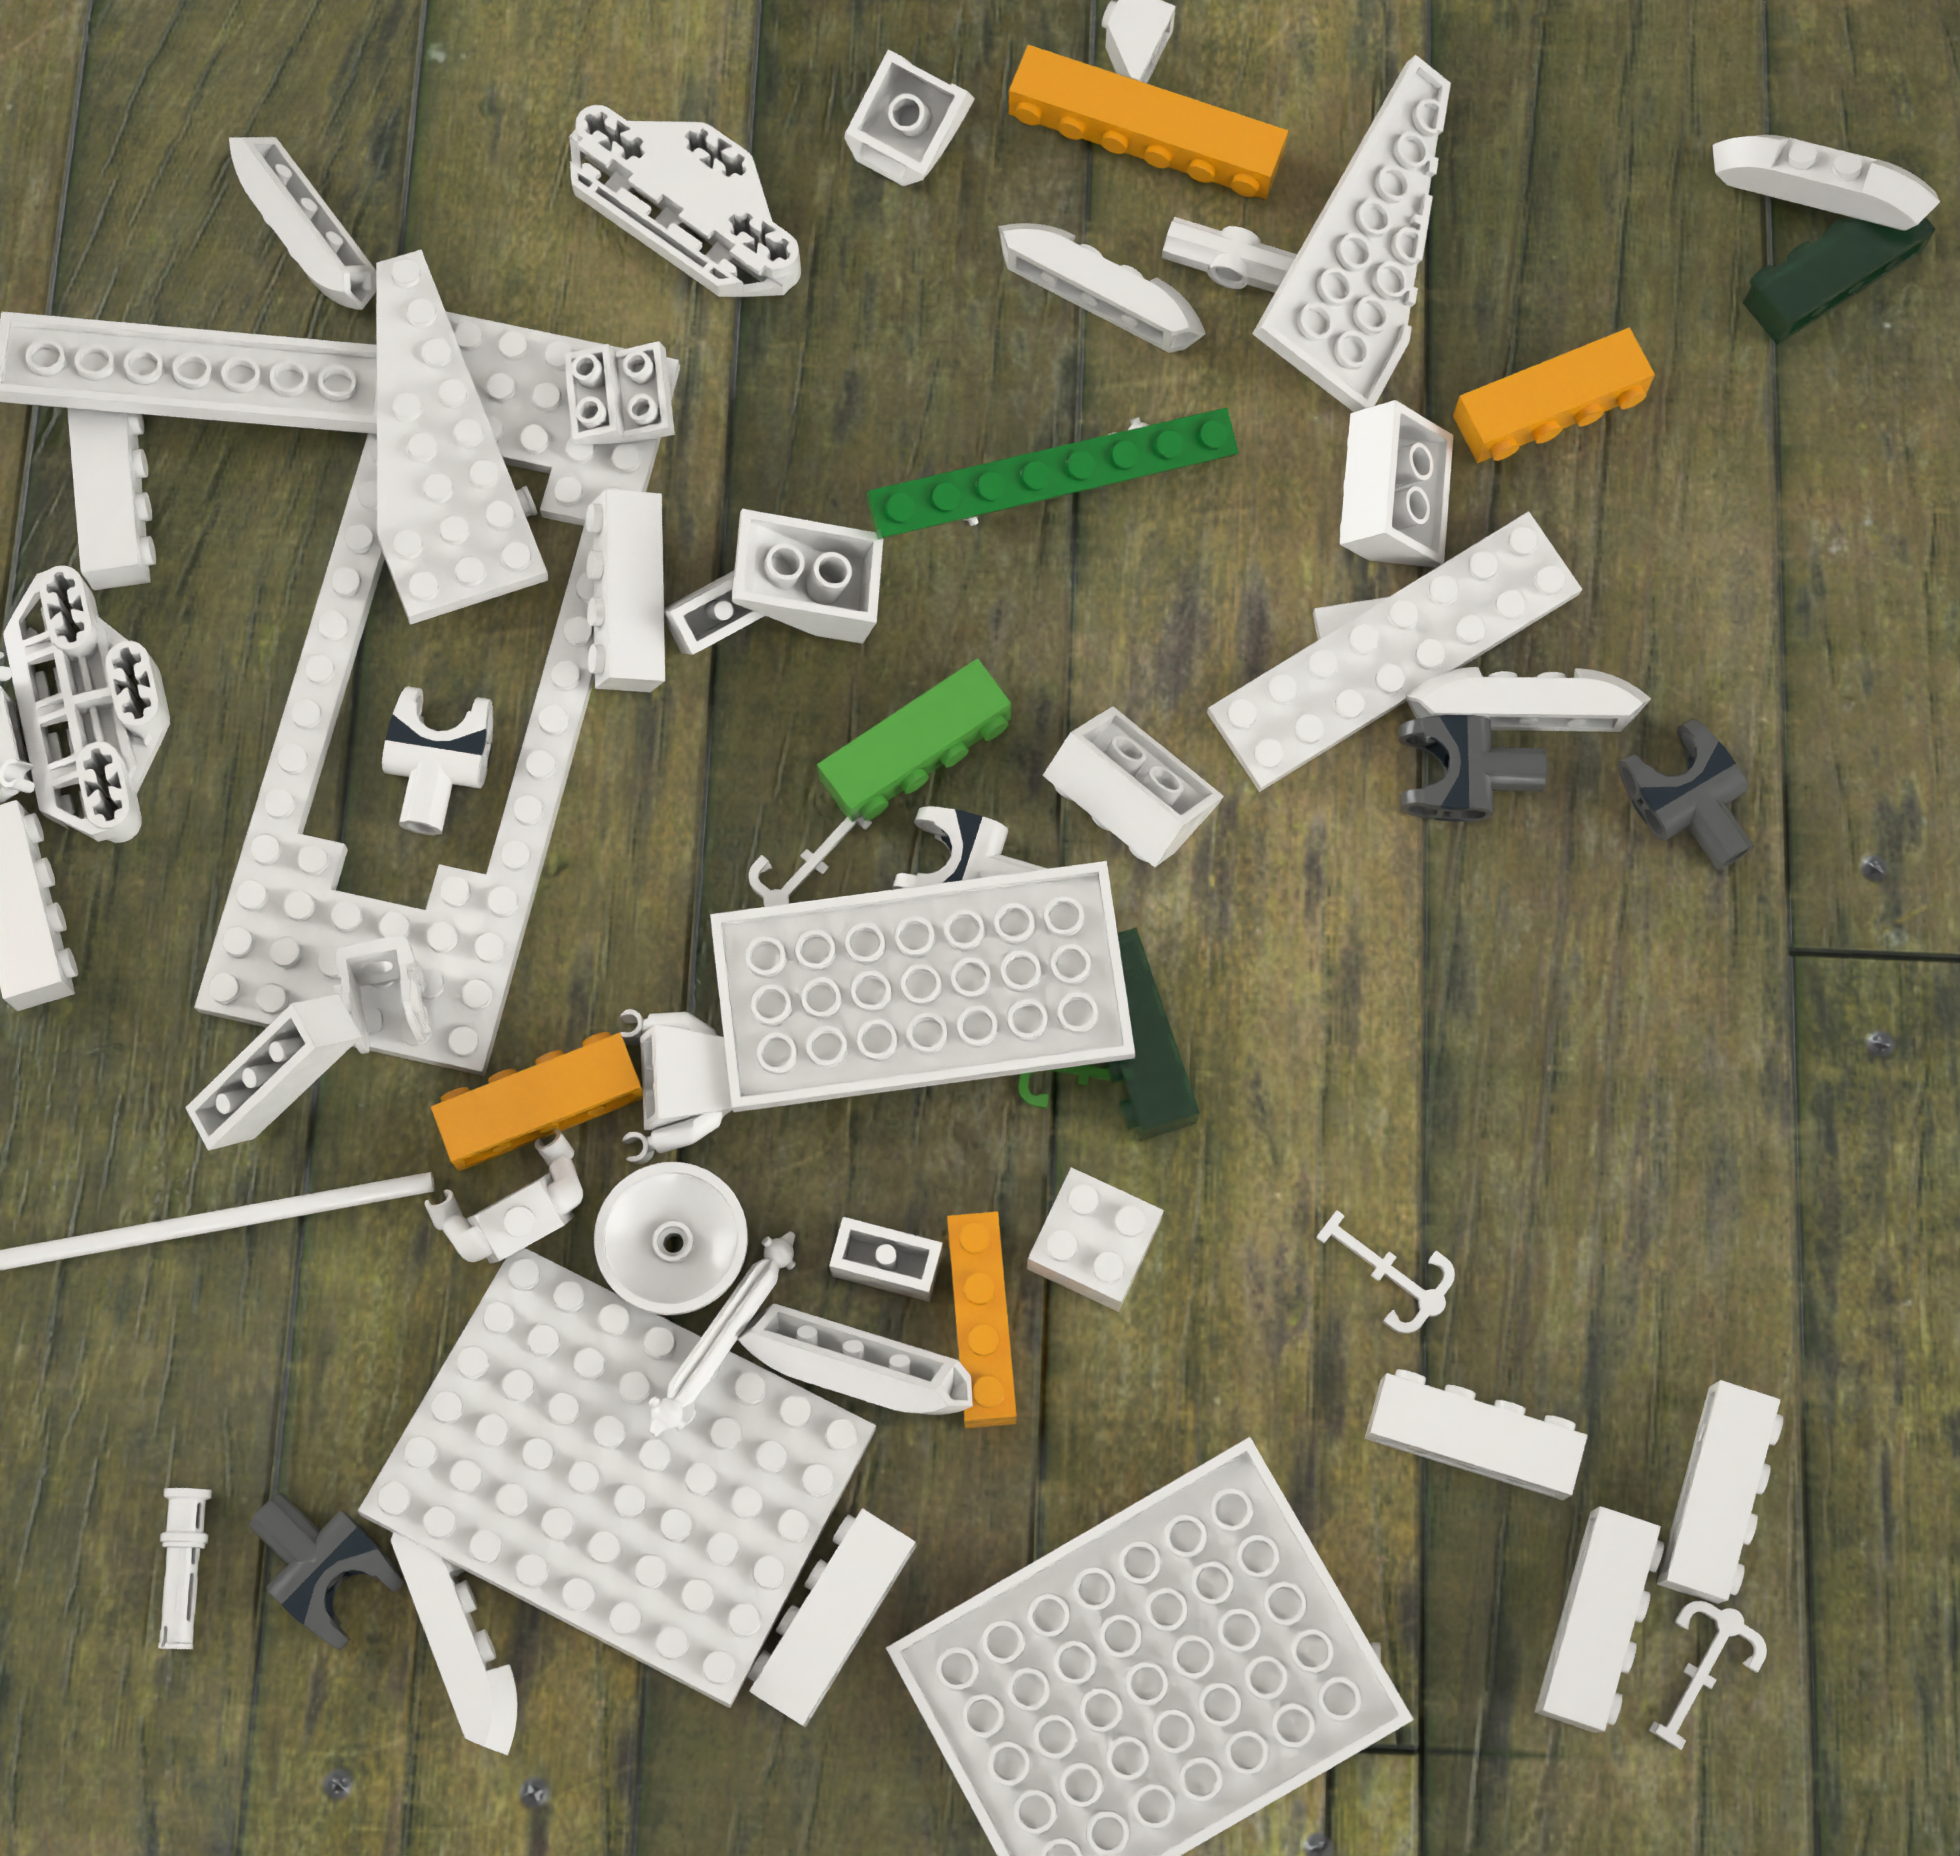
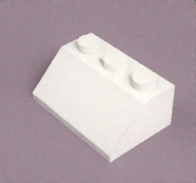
M1396 400L1350 413L1346 472L1343 484L1344 497L1342 521L1340 524V545L1369 561L1439 567L1444 564L1453 435Z
M1113 706L1070 732L1043 774L1047 780L1054 784L1056 791L1061 796L1077 803L1092 816L1093 821L1099 827L1111 831L1129 846L1134 856L1142 861L1149 862L1153 867H1156L1173 855L1224 797Z

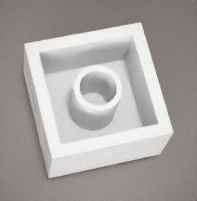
M1071 1167L1028 1257L1027 1269L1119 1312L1161 1222L1164 1210Z

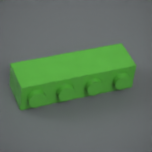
M977 658L817 764L819 780L851 822H854L861 816L865 821L872 820L885 811L890 799L902 791L905 794H910L922 787L929 779V773L942 765L948 768L957 764L968 754V748L982 738L985 741H990L999 736L1008 727V721L1011 720V702Z

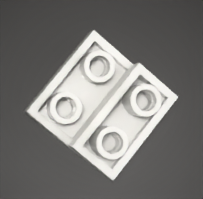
M660 341L619 351H614L609 344L564 354L572 441L575 444L625 443L675 435L666 349Z

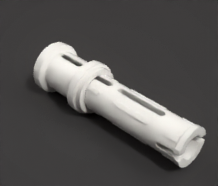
M165 1488L164 1497L169 1499L166 1531L160 1535V1542H163L162 1547H166L167 1552L162 1623L158 1649H193L198 1562L200 1549H204L205 1543H208L209 1535L204 1533L206 1500L212 1498V1490Z

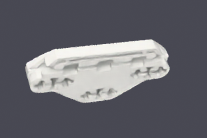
M603 105L588 106L579 113L576 118V129L569 136L572 162L570 161L571 182L576 197L719 297L784 295L791 287L797 284L801 277L799 246L791 234L772 222L754 160L747 150L704 122L627 121ZM584 158L610 176L605 184L598 181L601 177L598 169L589 163L582 164ZM635 192L663 210L655 220L648 216L652 212L651 207L633 195ZM685 227L713 245L706 255L699 252L703 247L702 242L683 230ZM734 264L760 282L743 285V282L736 278L737 269Z
M65 565L55 566L35 576L3 632L29 763L34 765L31 773L35 784L38 807L40 812L51 821L66 829L70 826L97 842L103 840L115 843L126 842L132 839L141 827V812L137 793L170 725V714L161 673L152 657L140 643L128 641L99 618L93 593L75 569ZM67 595L69 603L73 607L71 613L63 603V601L67 600ZM39 599H41L42 603L41 613L45 632L38 634L36 630L30 627L27 630L24 620ZM72 619L81 630L76 636L74 628L70 624L73 623ZM55 659L56 668H53L58 693L51 696L46 673L44 671L36 672L34 664ZM133 666L136 680L140 684L137 685L139 695L147 705L143 710L144 717H142L141 707L136 699L138 698L137 689L128 677L132 674ZM68 721L69 729H66L71 756L63 757L59 734L57 732L49 734L47 726ZM103 766H105L106 779L111 785L108 787L99 777L104 773ZM80 784L81 791H79L84 819L73 815L75 809L72 796L70 794L62 796L60 788ZM110 797L114 801V803L119 807V809H117L114 812L115 819L110 820L113 818L111 803L106 799Z

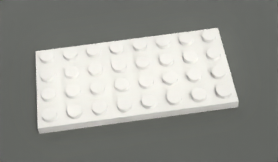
M1107 861L710 914L733 1112L1135 1058Z

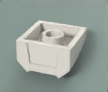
M888 49L845 132L844 139L857 162L902 186L922 181L931 171L952 140L975 98L968 91L953 83L950 85L934 77Z

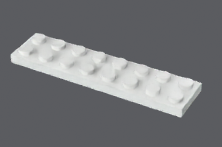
M1 311L0 402L377 434V345Z
M1528 511L1208 708L1207 714L1260 792L1407 701L1405 695L1421 683L1435 676L1450 672L1453 669L1465 666L1580 594L1582 588Z

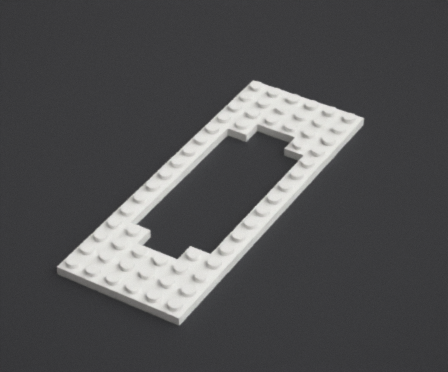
M446 312L505 465L550 474L540 507L542 517L584 526L487 873L481 874L439 864L426 910L336 891L348 851L344 843L303 835L385 559L377 535V434L368 433L194 1008L199 1013L267 1028L291 1003L333 994V985L340 983L335 960V953L338 948L392 936H403L408 940L415 960L418 961L427 987L425 992H421L422 1004L427 1006L430 1033L426 1035V1041L418 1042L415 1039L406 1019L401 998L400 979L360 986L370 1043L369 1051L485 1076L595 679V674L590 673L588 668L589 649L594 644V626H589L587 619L588 603L590 598L593 597V579H589L587 576V558L589 552L593 550V534L588 532L586 528L587 509L589 504L605 489L646 492L661 438L612 444H575L572 441L564 354L605 344ZM611 346L614 351H619V350H623V349H624V348H619V347ZM667 357L672 400L680 371L679 360ZM385 961L373 962L370 964L382 963Z

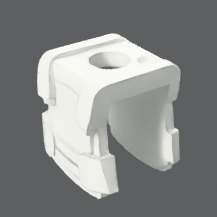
M392 936L338 948L335 953V960L340 983L333 985V994H339L362 1036L355 1043L358 1051L361 1054L369 1053L370 1045L360 986L400 979L401 998L409 1027L418 1042L426 1041V1035L430 1033L427 1006L422 1004L421 992H425L427 985L418 961L415 960L408 940L403 936ZM385 961L382 963L370 964L373 962Z

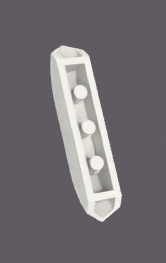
M1777 135L1737 137L1712 145L1715 174L1728 186L1904 231L1918 225L1940 203L1936 192L1923 180L1899 166L1878 159Z
M276 137L229 138L233 164L245 192L261 212L265 222L273 228L287 247L291 257L299 263L313 284L328 298L345 307L362 310L376 293V270Z
M1032 223L998 226L1003 256L1008 270L1168 353L1187 349L1206 334L1192 306L1178 291L1156 277L1148 281L1133 267L1127 265L1119 266L1103 258L1102 254L1094 247L1087 244L1078 245L1074 243L1076 235L1059 228Z
M1479 667L1459 668L1435 676L1421 683L1405 695L1417 719L1441 715H1476L1490 719L1491 730L1621 732L1651 700L1643 691L1625 680L1604 672L1575 668L1574 678H1566L1565 674L1559 672L1542 673L1537 677H1517L1516 673L1508 671L1495 672L1488 677H1482Z
M775 1303L757 1314L738 1338V1341L756 1358L784 1375L889 1409L909 1413L943 1415L959 1412L973 1406L971 1375L958 1360Z
M393 1533L390 1541L465 1739L508 1755L517 1720L515 1681L510 1664L491 1669L489 1661L496 1659L493 1644L485 1629L477 1632L470 1612L477 1610L478 1607L467 1580L458 1582L456 1577L465 1570L412 1541Z

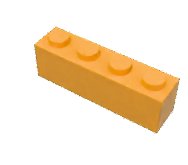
M1629 327L1460 395L1453 417L1477 463L1493 458L1494 461H1499L1514 454L1519 449V446L1534 440L1537 444L1547 442L1555 438L1566 427L1576 423L1580 427L1597 421L1608 410L1618 406L1621 409H1628L1639 404L1645 399L1655 374Z
M610 1032L592 1035L582 1042L583 1047L566 1054L562 1050L546 1053L535 1060V1066L519 1072L516 1069L503 1070L489 1077V1084L471 1091L468 1087H461L442 1095L440 1098L441 1102L430 1107L450 1161L458 1172L533 1143L538 1138L543 1139L556 1134L555 1129L564 1131L642 1100V1085L621 1033L619 1032L612 1036Z
M998 1211L947 1216L959 1362L971 1375L973 1406L963 1410L965 1428L1016 1424L1017 1415Z

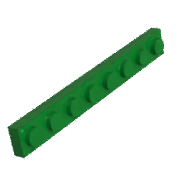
M1226 407L876 488L866 492L877 539L880 540L1228 458L1238 454L1239 451L1228 408Z

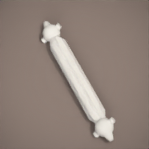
M789 1231L781 1238L771 1239L767 1236L762 1240V1245L765 1247L764 1259L752 1264L670 1381L667 1398L659 1399L655 1396L649 1401V1405L653 1407L651 1411L653 1421L649 1431L652 1436L656 1437L665 1429L675 1428L679 1431L684 1427L685 1423L681 1420L683 1415L682 1408L696 1400L777 1283L779 1268L786 1267L788 1270H791L795 1267L796 1262L793 1261L795 1234Z

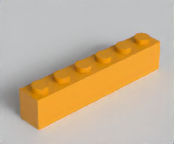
M1027 45L1009 89L1008 114L1015 116L1019 121L1027 125L1039 124L1057 130L1069 139H1084L1102 145L1107 151L1115 154H1130L1145 159L1147 163L1154 167H1169L1187 173L1196 181L1203 183L1214 182L1232 188L1234 192L1244 197L1256 196L1267 200L1285 153L1288 130L1031 45Z

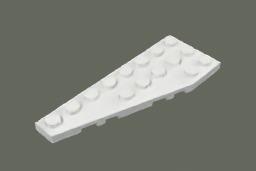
M1417 55L1406 62L1252 333L1353 412L1375 406L1410 341L1412 327L1408 326L1410 308L1416 304L1418 288L1414 287L1417 264L1423 260L1433 197L1429 195L1431 177L1437 172L1439 160L1435 157L1438 135L1443 132L1451 84Z
M422 250L377 262V535L411 625L548 581V572Z

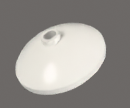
M663 1162L649 1165L624 1178L605 1199L599 1211L594 1230V1249L597 1263L610 1287L623 1300L634 1307L660 1315H679L693 1312L718 1299L732 1285L741 1271L748 1246L747 1222L743 1209L733 1191L710 1171L696 1165L681 1162ZM674 1236L682 1238L684 1243L680 1251L671 1253L665 1249V1244L669 1238Z

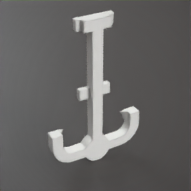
M862 816L851 822L847 817L814 854L806 849L800 855L806 861L805 864L781 890H770L760 882V873L772 868L769 860L761 855L749 870L751 888L764 899V907L789 904V897L815 869L822 875L829 867L822 861L856 823L866 830L872 822L870 820L865 821Z
M1338 1210L1335 1211L1316 1238L1325 1243L1331 1235L1375 1268L1371 1274V1277L1379 1282L1383 1275H1385L1418 1300L1420 1311L1411 1322H1401L1393 1310L1382 1323L1399 1334H1411L1417 1331L1428 1317H1435L1441 1314L1446 1305L1444 1295L1451 1287L1455 1277L1453 1265L1446 1257L1438 1251H1435L1430 1257L1428 1263L1434 1264L1442 1270L1443 1279L1436 1289L1425 1291L1391 1266L1397 1258L1388 1251L1382 1259L1340 1228L1338 1225L1345 1216Z
M1694 1601L1681 1609L1674 1622L1683 1629L1689 1630L1690 1618L1694 1613L1700 1612L1715 1620V1627L1717 1629V1633L1698 1668L1688 1663L1683 1673L1692 1677L1666 1727L1654 1721L1648 1730L1679 1750H1682L1686 1740L1676 1733L1702 1685L1709 1689L1713 1688L1716 1679L1708 1674L1728 1637L1739 1635L1752 1644L1754 1648L1753 1656L1742 1663L1755 1673L1759 1672L1766 1658L1767 1648L1764 1639L1759 1633L1744 1625L1743 1616L1735 1609L1727 1608L1720 1610L1708 1602Z

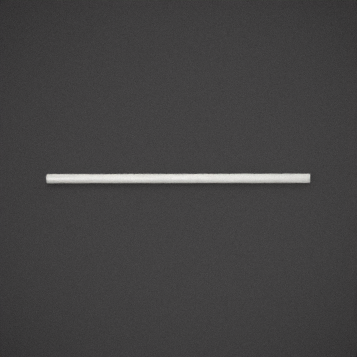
M432 1172L3 1249L0 1250V1270L435 1192L434 1177Z

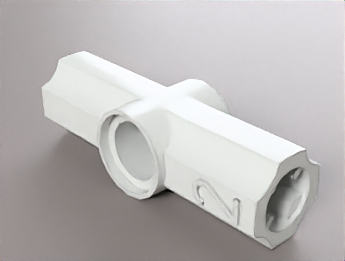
M1174 217L1170 224L1162 251L1163 259L1208 272L1211 280L1223 287L1241 289L1246 287V285H1251L1276 293L1297 256L1295 253L1262 244L1256 234L1245 228L1228 226L1220 231Z

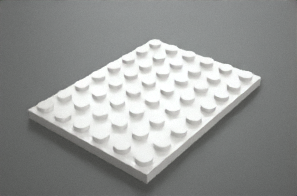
M523 1248L508 1256L503 1262L358 1509L360 1516L412 1541L465 1571L731 1708L876 1430V1425L729 1351L696 1400L682 1408L683 1415L681 1420L685 1423L684 1427L679 1431L675 1428L665 1429L656 1437L652 1436L649 1431L653 1421L651 1417L653 1407L649 1405V1401L655 1396L659 1399L667 1398L670 1381L701 1339V1336L657 1314L638 1309L610 1290Z
M1251 1437L886 1647L997 1856H1181L1414 1720Z

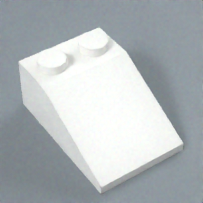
M742 509L739 520L732 602L815 636L863 644L877 623L883 539L878 540L876 532Z

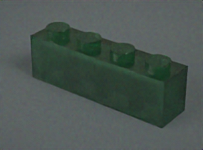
M1842 217L1829 226L1823 233V237L1815 243L1811 244L1807 240L1799 244L1788 254L1786 261L1779 266L1774 267L1772 264H1769L1759 270L1749 281L1752 286L1743 304L1776 345H1778L1921 253L1936 228L1926 217L1918 225L1905 231L1857 218H1852L1848 221L1846 217Z
M1135 927L1117 933L1135 1058L1104 1063L1111 1083L1120 1081L1125 1100L1119 1101L1124 1124L1127 1130L1135 1128L1139 1141H1143L1197 1124L1200 1112L1143 945Z

